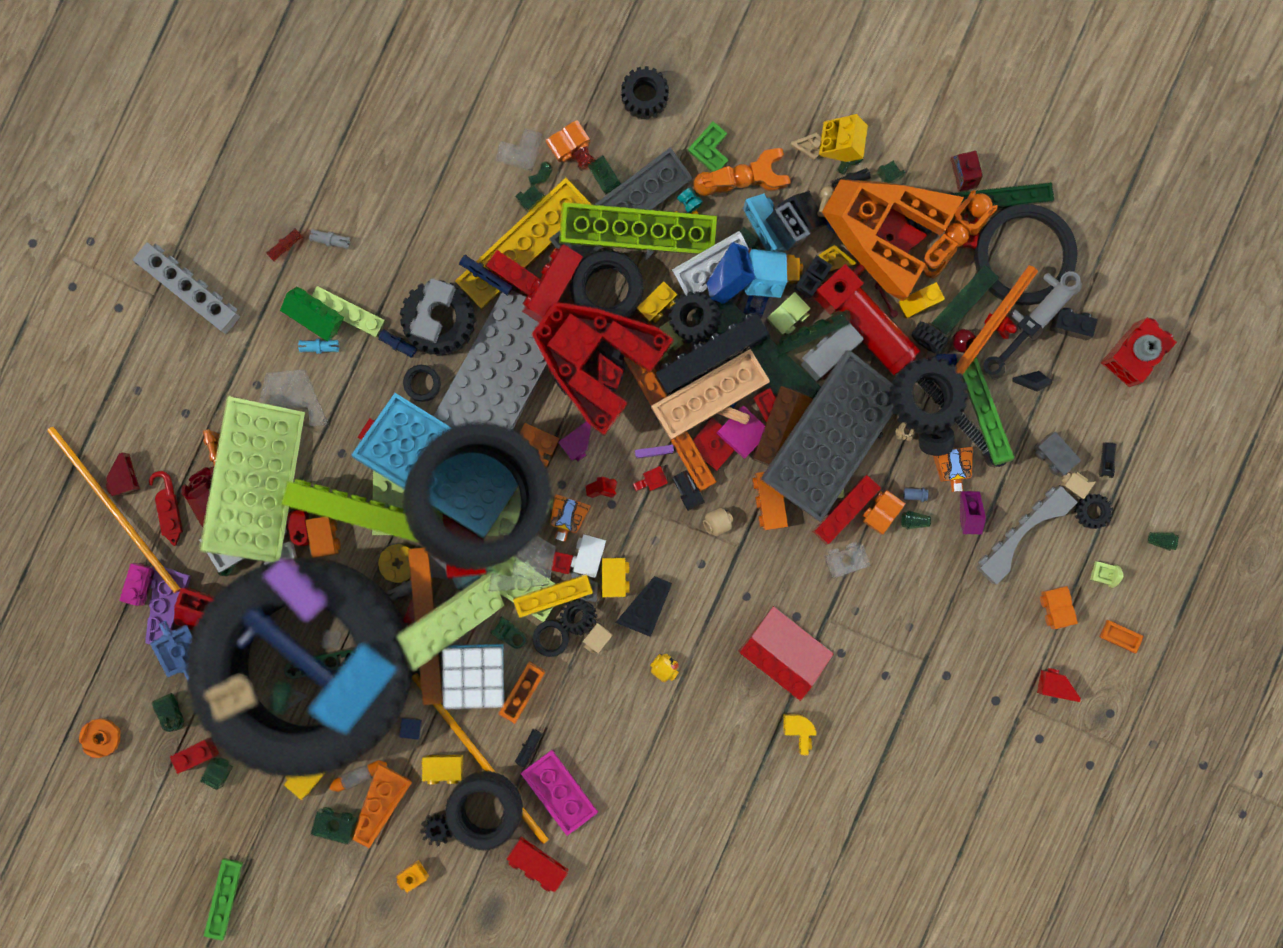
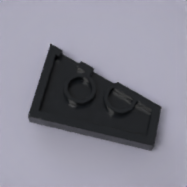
M654 576L615 623L651 637L672 583Z

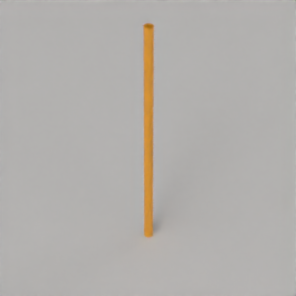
M54 427L49 428L47 432L174 594L179 592L181 588Z
M416 673L412 676V679L422 691L421 677ZM442 703L432 704L484 771L495 772ZM523 807L522 819L541 843H546L549 840L548 837Z

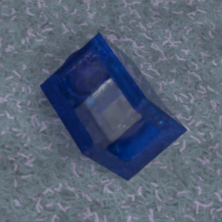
M749 295L743 314L749 315L753 313L755 315L758 313L759 317L762 318L769 297Z

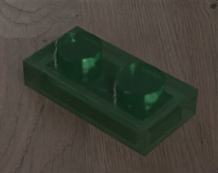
M604 155L588 165L605 195L621 185Z

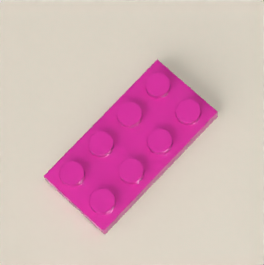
M552 749L520 773L566 836L598 813V810Z

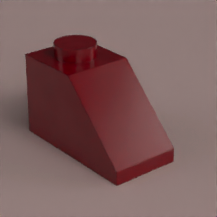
M119 453L106 477L107 491L111 496L115 497L140 490L130 454Z

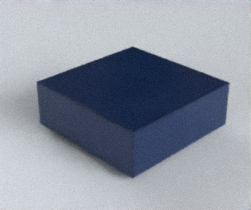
M403 717L400 738L419 740L422 720Z

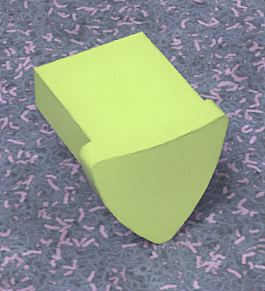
M1095 561L1090 580L1107 584L1111 588L1116 587L1122 581L1123 571L1119 565L1114 564L1112 566Z

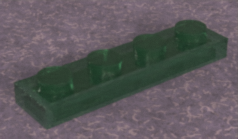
M984 265L936 317L932 324L947 335L999 277Z
M848 310L843 312L837 311L830 318L820 319L808 328L802 327L793 335L783 336L779 341L777 349L782 355L850 324L851 315Z

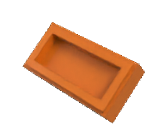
M1106 620L1099 638L1135 654L1144 637L1109 620Z

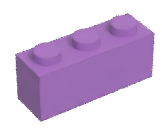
M281 559L264 577L305 621H309L328 604L324 600L326 596L319 589L315 590L311 586L312 581L305 574L301 575L297 571L298 566L292 560Z

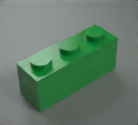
M297 286L286 293L280 308L281 312L327 342L337 335L344 319L336 310L329 308L319 299L314 298L306 293L304 289Z

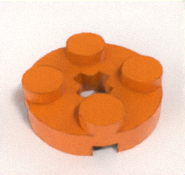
M105 718L95 719L83 726L79 734V742L84 748L82 750L88 756L93 758L111 755L119 746L121 731L111 720ZM102 734L104 741L98 743V739L95 737Z

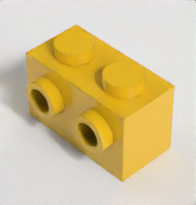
M663 282L637 307V312L649 325L653 321L656 323L662 318V313L667 308L670 310L671 305L674 306L676 304L674 300L677 299V294Z

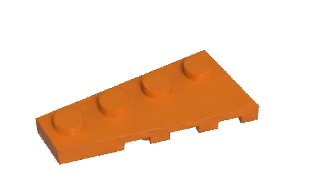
M378 762L355 826L352 840L370 848L412 783L410 779Z

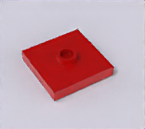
M711 418L694 438L693 442L704 461L717 472L733 453L734 449L717 434L722 425Z

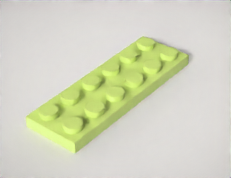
M487 573V575L482 576L396 636L410 669L415 670L504 606L493 574Z

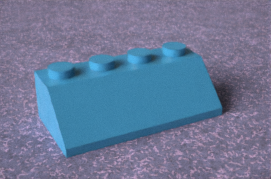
M363 644L309 711L324 723L346 734L397 668L370 646Z

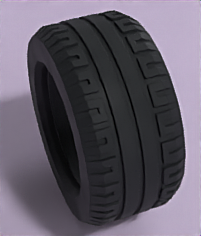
M615 250L595 251L583 258L574 271L570 282L571 296L576 306L595 308L630 318L637 311V307L642 301V275L638 266L627 255L618 251L615 252ZM601 269H613L620 272L628 283L629 289L625 299L614 307L603 308L597 306L589 300L586 294L588 279Z
M479 771L465 777L453 789L447 799L445 816L447 826H449L451 834L457 838V841H460L466 847L468 846V848L485 851L498 848L511 838L518 828L523 815V802L520 792L515 787V784L511 783V780H508L507 777L505 778L504 775H500V773ZM483 791L491 793L498 798L504 811L502 824L492 829H483L474 825L468 818L465 809L466 799L470 794Z

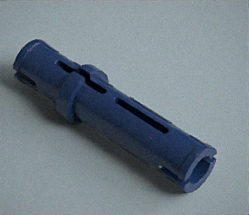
M466 254L459 262V265L472 272L474 277L481 278L506 296L512 291L514 285L485 268L484 264L477 263Z

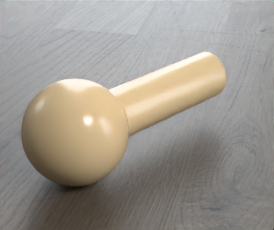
M826 186L821 190L822 202L817 213L820 217H824L822 211L835 190L831 186Z

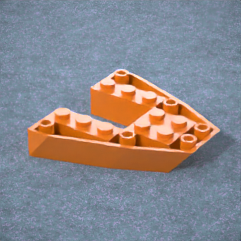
M840 179L822 213L844 246L887 293L904 301L909 296L926 263L876 236L888 212L892 208L941 236L964 197L887 182Z

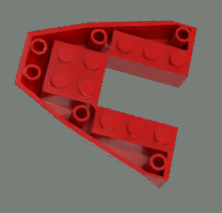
M554 302L532 332V336L552 374L585 420L603 436L607 434L626 408L627 402L581 370L602 340L648 373L652 372L673 343V338L657 327L603 310Z

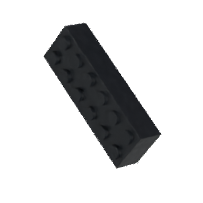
M751 313L745 316L743 322L738 325L734 323L726 328L727 331L721 335L719 333L714 334L706 344H697L689 354H680L672 364L668 362L660 366V371L656 372L667 393L671 395L747 350L771 338L758 313L755 315Z

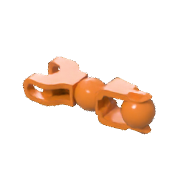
M783 149L765 150L757 161L750 163L749 166L739 164L734 168L727 166L711 173H699L694 179V190L702 196H709L713 193L729 192L735 187L746 188L751 184L752 186L759 185L768 191L786 188L791 184L789 176L776 175L771 169V164L780 161L784 156Z
M973 190L968 198L958 207L954 214V223L946 228L943 236L925 254L924 262L926 266L923 272L927 277L936 278L939 276L958 247L965 244L970 235H977L988 219L997 211L998 205L993 206L988 195L983 193L976 194V191ZM967 208L972 216L980 218L976 224H969L968 221L962 220L961 216ZM928 267L933 268V269H937V270L934 271V272H931V271L928 270Z

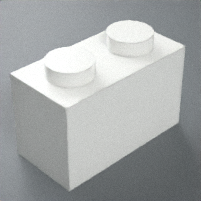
M584 534L583 538L579 537L576 546L579 549L578 556H574L571 567L574 568L573 572L583 575L587 574V576L596 578L606 540Z

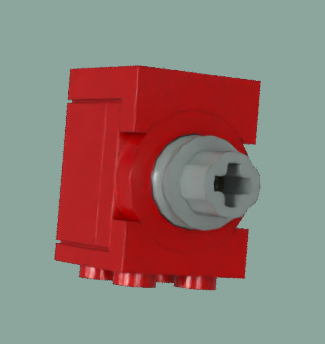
M1146 317L1135 322L1100 363L1128 387L1143 383L1153 371L1155 365L1161 362L1164 355L1177 342L1173 339L1174 337L1171 333L1163 331L1159 327L1157 321Z

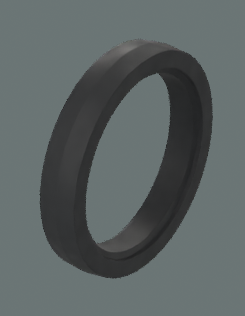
M1033 204L1012 206L994 215L981 230L974 252L975 267L983 285L997 298L1004 300L1011 289L1003 285L994 275L988 260V247L996 229L1009 220L1031 218L1051 228L1058 237L1063 251L1062 267L1056 279L1060 282L1063 274L1075 271L1078 254L1075 237L1068 224L1052 210ZM1050 285L1037 292H1023L1015 305L1041 303L1054 287Z

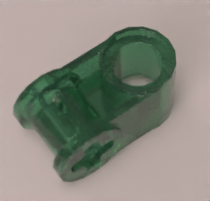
M500 616L499 623L490 633L515 649L524 647L528 642L526 633L506 618ZM516 634L521 635L523 638L521 645L514 643V636Z
M173 693L152 701L153 709L163 730L172 732L183 727L184 718ZM175 720V723L171 726L170 722Z

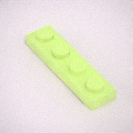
M318 286L312 295L342 315L344 322L378 338L386 322L385 320Z

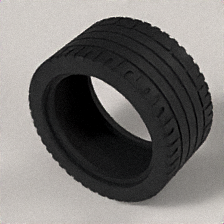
M474 421V423L466 422L463 425L461 423L436 435L419 454L409 472L404 487V515L414 539L433 558H437L440 562L459 569H486L489 566L494 567L515 556L539 534L540 528L546 522L545 519L548 517V510H550L551 505L549 504L552 496L550 495L551 481L550 477H548L549 473L547 468H545L544 461L541 460V455L535 451L536 448L533 445L531 446L527 439L522 438L521 434L515 433L514 430H509L506 426H499L496 423L490 424L489 422L480 423V421ZM478 453L496 459L511 472L519 487L521 509L514 528L507 536L490 542H473L454 535L442 525L433 510L430 500L431 478L434 470L442 462L459 454Z

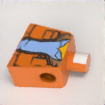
M973 447L952 449L948 454L933 456L941 482L950 481L952 492L963 491L962 479L972 477Z
M555 494L550 525L558 527L555 539L565 542L569 531L577 534L591 506Z

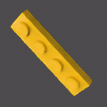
M587 574L515 597L513 602L520 618L592 594L593 590Z

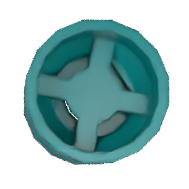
M689 187L677 197L679 202L685 205V210L688 214L703 204L702 199L695 195L693 187Z

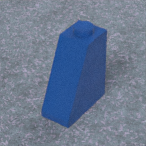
M735 242L730 244L707 282L710 299L725 304L756 279L747 247Z

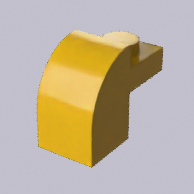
M783 714V733L785 735H799L800 755H809V750H812V738H809V735L816 736L814 725L803 715Z

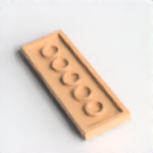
M751 349L652 405L651 408L668 437L672 440L770 383V380Z

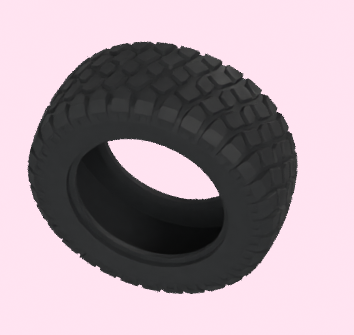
M308 557L288 558L287 560H292L298 566L297 571L301 575L305 574L312 581L311 586L315 590L319 589L326 596L324 600L328 604L322 610L327 611L342 623L351 635L356 650L361 645L367 644L395 666L397 670L346 734L328 724L301 726L278 718L261 703L253 687L252 691L256 704L218 721L215 718L211 702L205 698V693L209 692L213 687L221 686L229 682L230 679L239 676L244 677L251 684L248 672V656L254 636L244 648L238 646L237 643L249 629L242 618L252 607L256 610L260 609L263 612V616L269 617L277 610L289 605L264 577L280 560L249 570L226 585L206 607L193 631L194 635L190 640L188 649L189 659L186 662V674L189 679L187 680L188 693L192 696L191 704L195 715H199V723L206 733L210 732L211 740L219 749L224 748L226 755L236 762L240 760L243 766L255 771L258 769L264 774L273 776L279 775L291 778L317 776L335 771L358 760L373 749L395 724L407 700L413 670L409 668L402 647L396 638L407 627L401 613L391 598L374 581L351 567L335 561Z

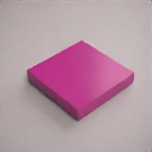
M742 405L738 411L750 415L749 422L743 424L729 419L717 434L745 459L758 445L765 425Z

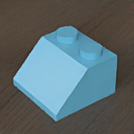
M751 249L749 256L756 279L743 288L747 295L781 298L787 283L786 253Z

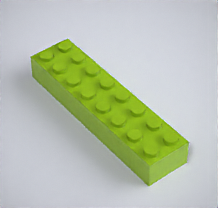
M563 203L561 207L559 243L698 255L715 245L717 216Z
M295 479V482L288 481L282 501L283 505L418 542L409 530V525L403 512L404 508L391 505L387 508L385 507L386 503L370 500L369 503L366 502L367 498L357 495L348 497L347 492L340 490L330 492L329 487L314 484L312 487L311 482Z

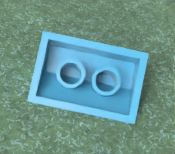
M765 194L746 199L743 210L765 250L773 252L784 251L785 248L766 221L774 211V204L770 197L767 198Z

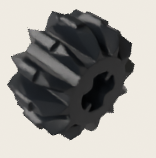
M437 812L433 814V818L428 815L426 817L427 821L421 823L425 828H422L420 833L426 834L423 837L424 841L428 838L430 839L429 845H432L434 841L437 847L441 845V841L446 844L448 842L447 837L451 838L453 835L448 828L449 826H447V821L444 820V813H442L440 818ZM436 825L439 826V830H441L438 833L434 832Z

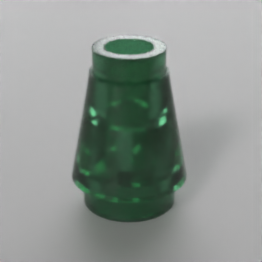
M908 510L902 513L901 525L907 530L930 527L931 517Z
M1149 532L1148 544L1171 551V549L1176 550L1179 536L1175 535L1174 532Z
M284 681L275 682V686L272 687L273 712L284 713L293 689H291L292 684Z

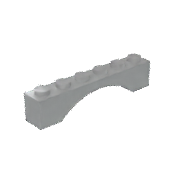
M1062 486L1051 487L1045 493L1046 497L1042 501L1038 500L1031 507L1033 510L1028 515L1024 514L1018 520L1020 524L1015 529L1013 527L1005 533L1006 538L1002 542L998 541L991 548L993 551L988 556L984 555L978 561L979 565L976 568L992 584L997 585L1010 572L1014 551L1027 531L1044 520L1065 516L1078 503Z

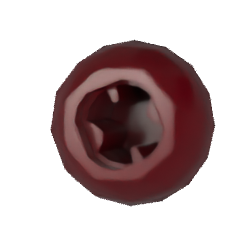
M961 329L953 335V347L958 352L965 353L976 336L971 330Z

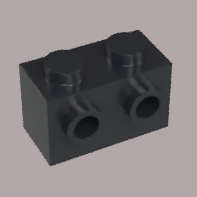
M790 202L775 209L766 219L786 251L800 245L810 235V232Z
M1062 308L1053 317L1049 331L1082 340H1089L1094 336L1098 319L1093 318L1089 313L1078 314L1074 313L1073 309Z

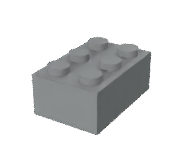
M849 322L845 325L839 324L830 333L832 335L830 338L826 336L816 345L818 347L816 351L812 348L802 358L804 362L801 366L815 382L839 362L846 350L851 351L863 340V337Z

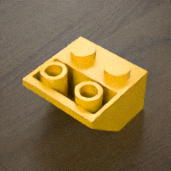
M858 114L824 121L819 155L843 162L863 159L868 125Z

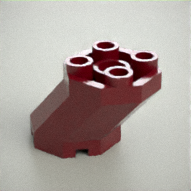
M204 467L188 479L190 481L189 485L184 484L181 494L187 500L203 528L214 467H211V470L208 467Z

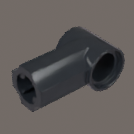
M687 470L672 477L687 511L705 503Z

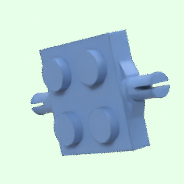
M163 621V624L162 622L158 624L163 635L150 642V645L167 678L176 673H184L187 680H189L186 674V662L189 659L188 649L190 640L193 637L187 625L171 630L167 621Z

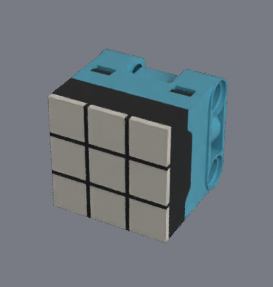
M504 644L449 645L443 650L444 708L503 706Z

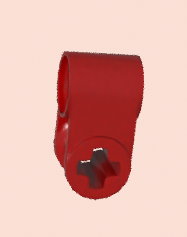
M301 509L288 512L287 525L291 541L296 545L307 546L310 544L306 520H309V515L307 511ZM304 534L305 537L302 538V541L298 540V537Z

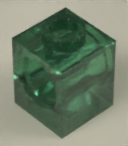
M214 758L210 760L200 782L219 790L224 786L233 766L228 764L229 761L224 758Z

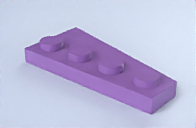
M164 566L180 588L188 587L191 575ZM154 567V578L151 583L152 597L149 602L150 617L147 622L145 641L149 645L150 642L163 635L158 625L162 622L163 624V621H167L169 628L173 630L175 625L174 606L179 592L174 594Z

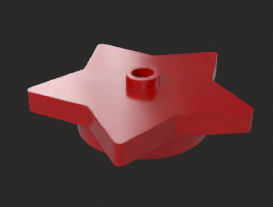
M891 208L876 236L909 254V251L925 239L927 234L907 224L904 215ZM886 236L891 237L892 241H888Z

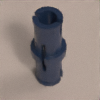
M385 329L381 331L378 340L388 344L393 350H398L410 358H413L417 351L415 346L404 341L402 337H397Z

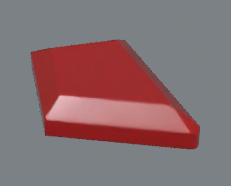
M599 354V383L618 389L623 370L602 354Z

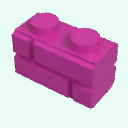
M130 563L119 601L135 606L145 605L152 583V576H154L153 567L139 563Z

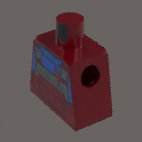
M977 151L951 157L958 192L978 188L983 176Z

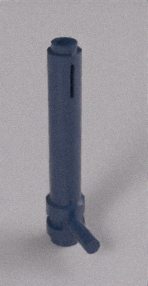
M252 607L242 619L249 629L237 643L238 646L244 648L256 633L259 637L263 636L323 688L328 687L335 679L334 674L275 626L273 620L263 616V612L260 609L256 610Z

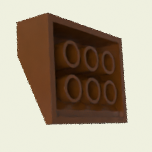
M783 386L779 388L752 460L767 466L771 464L813 401L812 398Z

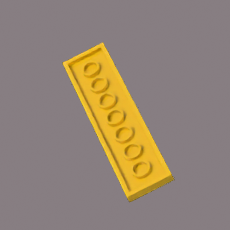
M565 178L476 262L484 264L485 267L494 251L499 250L526 269L552 244L549 238L560 231L561 207L563 203L592 204ZM466 270L455 280L481 309L501 292L481 278L474 277L473 273L469 270Z

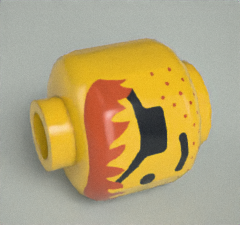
M658 654L650 664L652 667L651 673L661 682H666L669 679L673 681L679 674L677 671L678 662L668 654Z

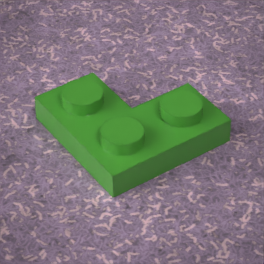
M713 121L688 148V152L711 172L719 170L729 161L716 149L727 136V133Z

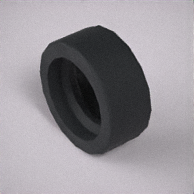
M421 364L413 366L406 372L403 386L408 396L416 401L426 402L437 396L440 391L441 381L434 369ZM425 372L432 377L433 387L430 392L421 395L413 391L411 380L415 374Z
M546 620L534 630L532 636L533 645L541 655L556 657L567 648L569 632L562 627L561 622ZM547 627L557 628L562 634L561 645L554 650L545 649L540 643V634Z

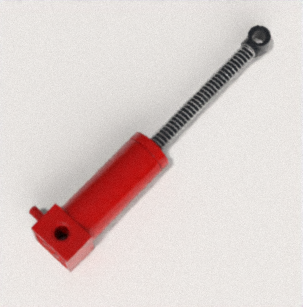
M844 264L817 289L812 297L829 315L835 313L845 324L849 322L863 337V344L895 375L913 362L920 350L861 288L864 283L858 276L865 270L864 266L859 264L852 271ZM835 287L839 288L841 293L837 292ZM930 379L918 380L916 383L942 408L944 395L941 388H938V385L936 386V383H933ZM962 412V417L955 423L983 451L982 456L985 458L986 464L993 468L1005 465L1006 463L994 466L984 436L981 433L982 431H979V428L977 429L974 423H971V420L969 421V418H966V415Z

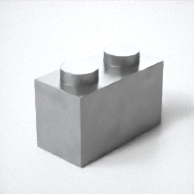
M1056 432L1049 433L1034 447L1036 456L1049 465L1048 469L1055 476H1064L1081 461Z

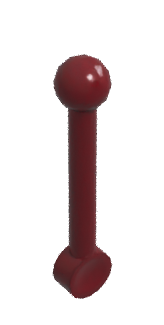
M877 282L875 284V288L879 290L887 307L889 308L890 317L896 318L898 316V312L896 310H893L889 300L887 299L884 291L882 290V287Z

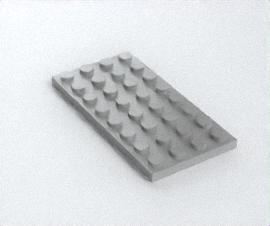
M513 290L508 296L501 293L433 417L450 427H455L461 423L463 425L466 422L474 423V421H480V423H496L499 426L503 425L507 429L513 430L548 366L532 336V332L539 322L522 312L525 307L523 305L526 299L525 296Z

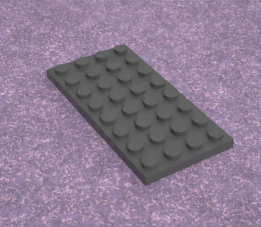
M846 350L760 480L813 518L822 522L893 414L891 409L894 406L889 404V398L892 396L889 390L893 384L850 350Z

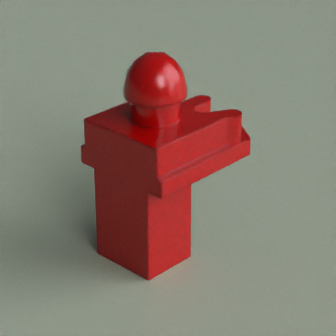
M989 313L986 320L984 321V324L987 323V321L993 314ZM1005 317L995 331L1003 339H1009L1010 334L1017 332V327L1009 317Z
M603 476L597 477V481L585 485L586 495L591 498L599 495L613 498L616 495L617 481Z

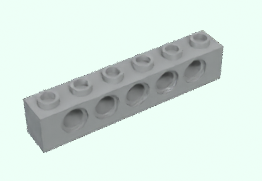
M147 242L133 258V261L221 332L227 334L241 317L236 313L238 309L230 303L227 305L223 303L221 295L215 291L211 293L207 290L208 285L200 279L196 281L192 278L194 274L185 267L181 269L178 266L179 262L171 255L166 257L163 254L165 250L156 243L152 246ZM162 259V264L156 267L157 260ZM173 271H176V277L174 279H170V274ZM191 283V289L185 291V285ZM206 294V300L200 303V297ZM220 306L221 312L215 315L214 309Z

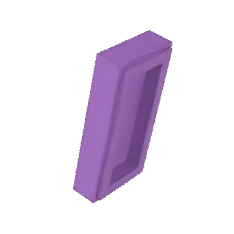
M673 445L635 450L637 459L674 453Z

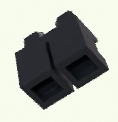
M816 255L794 289L811 299L832 265Z

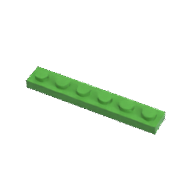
M976 357L963 374L964 377L962 379L964 383H967V393L969 394L995 466L1013 461L1014 456Z

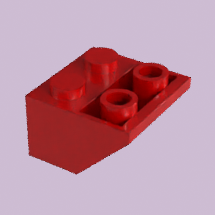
M189 587L181 588L174 606V624L179 626L187 625L188 629L194 630L204 610L215 596Z

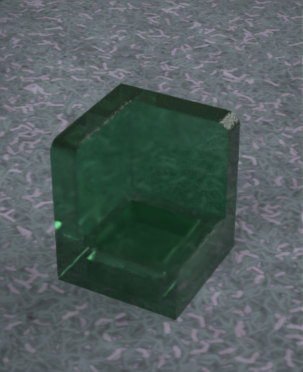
M894 160L885 166H879L876 171L882 182L895 183L906 173L904 170H899Z
M532 185L524 193L520 191L515 197L517 202L529 212L545 197V194Z

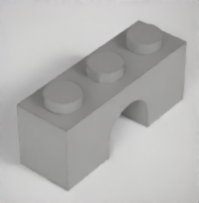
M431 278L430 283H426L423 291L425 293L423 301L420 300L417 306V318L413 319L410 325L412 335L436 344L442 324L431 319V311L437 305L450 306L456 290L454 286Z

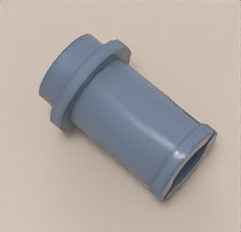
M924 487L922 489L905 488L904 500H920L923 503L928 500V489Z

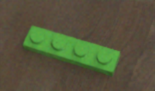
M227 858L222 859L204 937L221 941L225 939L243 862Z

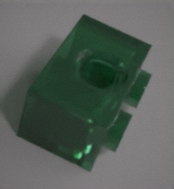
M320 808L316 812L310 835L349 844L352 841V835L358 818L353 817L352 813L342 812L340 814L334 812L333 808ZM331 820H336L339 823L338 829H334L331 826Z

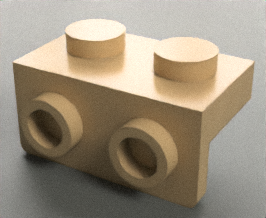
M242 676L234 677L229 682L221 686H215L205 693V698L211 702L215 718L218 721L256 704L251 684Z

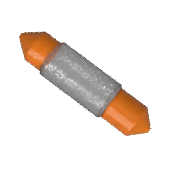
M377 760L347 772L334 779L329 789L340 792L373 778L378 762L384 766H387V763Z

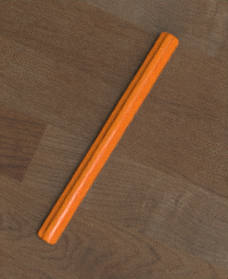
M1029 265L955 365L957 373L961 372L962 375L965 373L1038 273L1035 267Z

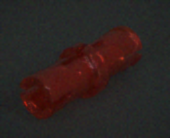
M294 228L283 239L280 238L279 242L266 253L275 262L286 251L289 252L291 247L303 236Z

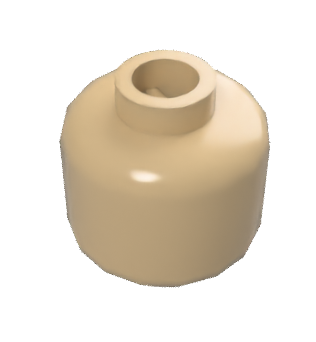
M718 508L706 514L703 524L709 534L719 536L731 529L733 517L729 511L726 512L723 508Z

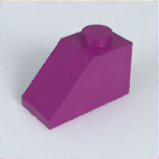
M587 421L558 442L572 462L575 460L579 462L587 456L585 452L588 451L592 427Z
M961 491L960 523L962 533L982 534L986 516L980 491Z

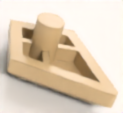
M818 133L791 142L792 147L813 160L820 156L821 137Z

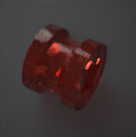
M587 147L577 150L571 156L573 161L578 163L579 170L589 167L595 161V158L590 156Z

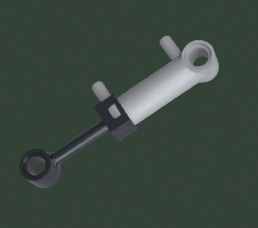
M1072 271L1066 272L1062 275L1060 282L1049 273L1045 274L1043 279L1053 286L1054 289L1029 316L1026 315L1024 317L1017 310H1013L1010 313V316L1019 322L1018 327L1022 332L999 357L991 356L985 360L983 368L990 378H1001L1005 373L1004 362L1027 337L1035 341L1043 332V328L1070 298L1080 292L1082 283L1077 273ZM1070 280L1076 281V284L1072 287L1066 286ZM993 364H998V370L990 371V367Z

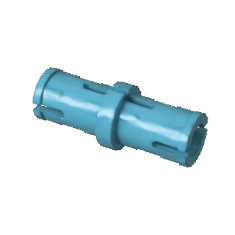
M316 339V341L299 340L298 345L306 346L298 347L300 353L316 352L321 354L322 352H339V347H331L332 345H339L338 340H329L328 342L321 339Z

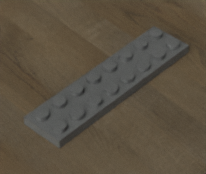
M670 147L594 205L652 210L693 178ZM560 231L549 238L554 247L557 248L563 245L559 243ZM565 244L583 256L582 259L602 248Z

